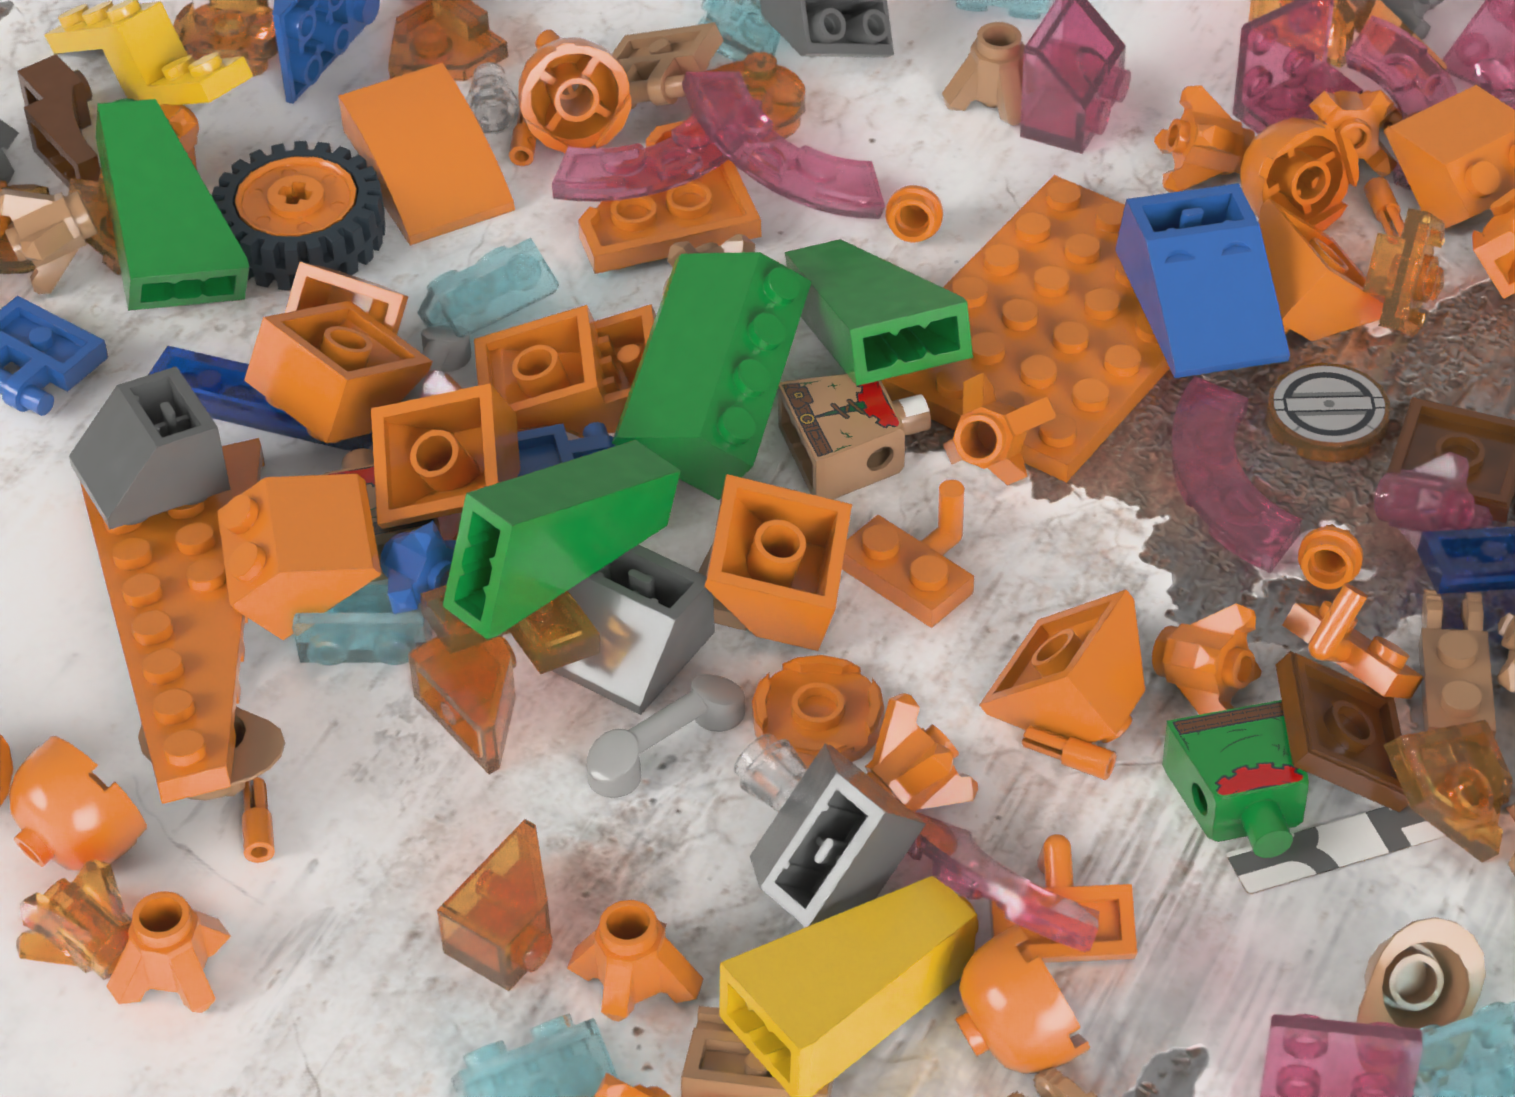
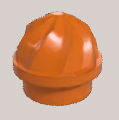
M917 185L905 186L894 192L887 203L885 211L886 221L892 232L899 239L912 243L932 237L939 230L944 215L942 203L937 195L928 188Z
M1331 524L1314 529L1303 538L1298 550V562L1305 578L1311 584L1321 589H1337L1342 587L1344 583L1351 582L1359 574L1363 563V551L1360 543L1351 534L1350 530H1343Z

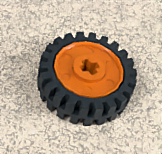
M294 141V150L286 151L283 143L271 145V155L266 156L261 149L249 154L250 164L239 159L231 165L232 173L224 172L218 179L219 187L214 186L212 198L248 259V280L255 277L256 285L268 288L276 280L278 290L291 291L299 262L353 275L358 272V262L367 265L374 258L373 250L379 251L383 244L386 228L385 211L377 174L372 166L367 167L364 158L360 155L352 158L350 150L339 146L332 153L330 143L317 142L314 150L308 149L307 141Z

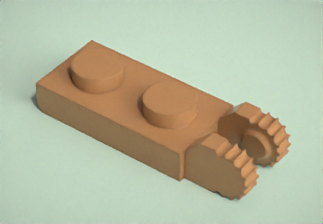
M1425 589L1422 600V628L1418 644L1420 674L1424 676L1421 682L1425 742L1493 746L1496 735V720L1488 631H1483L1484 610L1482 593L1475 591L1465 592L1460 608L1463 630L1441 629L1443 617L1441 591Z

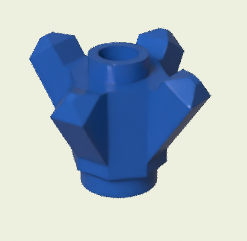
M434 521L415 531L398 533L390 538L381 553V569L388 578L387 594L394 615L418 609V604L421 603L447 636L458 635L467 631L468 625L442 607L456 540H444Z

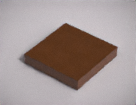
M1412 397L1385 476L1382 495L1506 524L1515 495V420Z
M1289 651L1275 664L1294 767L1397 812H1401L1415 800L1393 697H1383L1368 685L1292 651Z

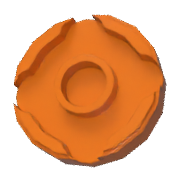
M826 655L797 657L783 663L782 671L775 673L771 678L770 673H768L758 683L752 699V718L755 736L769 754L787 765L808 769L824 744L833 746L848 760L854 762L862 758L878 741L884 719V703L881 688L873 678L871 683L867 677L861 675V667L846 659Z

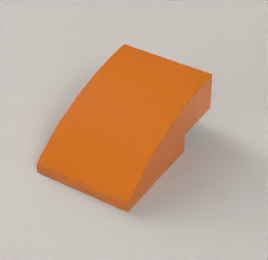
M443 63L338 95L343 131L358 154L366 160L367 167L372 166L375 170L377 179L380 182L384 207L409 245L515 210L514 200L494 153L468 102Z
M650 304L594 321L588 305H584L475 338L474 348L478 386L491 383L516 413L518 432L564 424L566 432L576 436H583V429L588 424L600 422L606 426L608 433H615L656 317L653 306Z

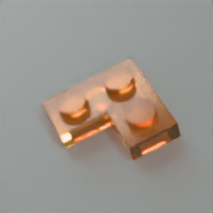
M447 585L421 594V613L450 654L511 633L541 675L600 653V633L569 591L564 592L500 635L488 640L442 607Z

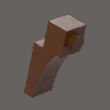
M57 54L18 70V78L25 104L24 112L33 151L72 193L76 191L80 193L87 208L106 200L107 197L98 155L82 135V129L92 125L87 103L92 100V91L83 73L80 70L73 71Z

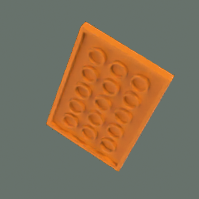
M1054 175L943 287L962 296L967 301L973 358L881 380L891 401L922 394L927 402L931 419L956 430L960 416L963 415V382L983 372L995 389L996 400L1017 409L1047 396L1054 408L1056 418L1028 430L1020 453L1025 464L1067 483L1170 369L1115 251L1125 204Z

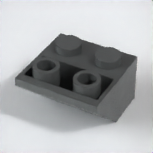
M760 0L762 16L800 56L890 57L894 55L887 0Z
M177 366L117 385L69 455L71 467L109 530L123 525L138 524L150 516L183 505L198 504L210 496L230 490L218 427Z
M638 544L555 598L534 649L533 660L535 663L641 715L715 633L713 594L704 587L706 576Z
M824 744L751 853L750 859L759 887L804 927H808L876 899L926 823L833 746Z

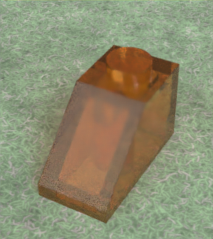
M462 622L408 652L413 693L421 705L488 774H491L500 769L516 699L513 669L517 666V661L511 646L502 635L487 640Z
M526 819L511 832L437 909L443 953L507 991H510L527 972H534L542 966L553 944L536 825Z

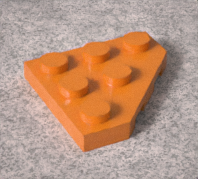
M711 115L656 126L646 138V149L636 161L629 159L607 185V196L597 208L589 206L578 219L579 238L595 274L668 258L670 247L675 242L689 241L694 248L711 242L717 243L720 246L736 234H743L749 239L762 237L761 218Z

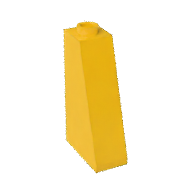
M937 874L720 962L719 1017L791 1097H812L962 977L964 967L975 952V938L979 929L977 913L965 897L957 895Z

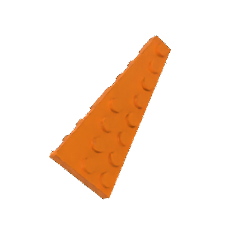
M259 438L222 446L230 490L210 496L198 504L183 505L150 516L145 521L134 525H123L109 530L80 482L162 804L231 787L236 741L234 728L236 704L240 703L241 687L239 672L240 663L244 662L245 656L244 626L245 623H248L249 618L230 606L217 510L226 505L233 497L242 494L260 481L261 468L265 467Z

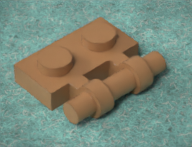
M715 22L630 34L623 37L612 55L621 63L627 75L629 93L631 95V109H634L637 103L650 101L656 106L675 104L678 98L689 97L694 94L695 83L693 77L700 75L709 67L710 60L724 41Z

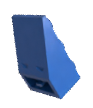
M274 0L273 20L286 102L294 104L310 86L318 81L320 75L328 66L347 50L349 44L367 25L373 23L379 13L380 0Z
M1239 183L1126 199L1115 251L1174 378L1289 361V347L1260 225Z

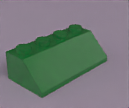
M761 252L680 254L675 260L612 444L618 446L630 441H638L680 469V480L720 500L726 474L742 478L754 466L812 281Z

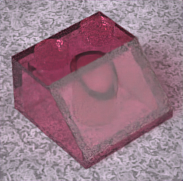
M1056 0L1024 47L1020 137L1080 154L1084 153L1095 134H1103L1109 121L1112 106L1115 101L1123 102L1131 80V71L1124 69L1126 45L1088 0Z

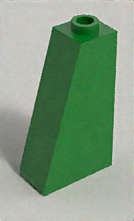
M119 99L111 103H98L96 142L128 311L245 300L249 273L248 259L157 100Z
M842 239L785 252L786 267L812 281L801 318L856 386L973 358L968 304L962 296Z
M634 440L466 493L442 607L487 640L500 635L668 525L681 470Z

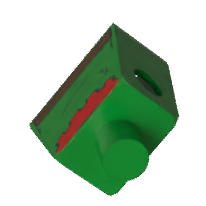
M1282 700L1168 720L1162 765L1167 776L1207 838L1221 842L1248 837L1253 852L1261 858L1275 857L1288 850L1293 843V836L1289 828H1295L1304 821L1309 783L1308 773L1294 767L1292 763Z

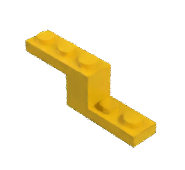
M125 0L115 6L112 1H106L90 9L87 4H83L61 14L58 17L61 25L44 34L54 54L102 49L127 99H156L159 105L210 103L254 77L244 56L221 58L219 53L216 52L195 61L192 55H187L161 1L139 4L138 0Z

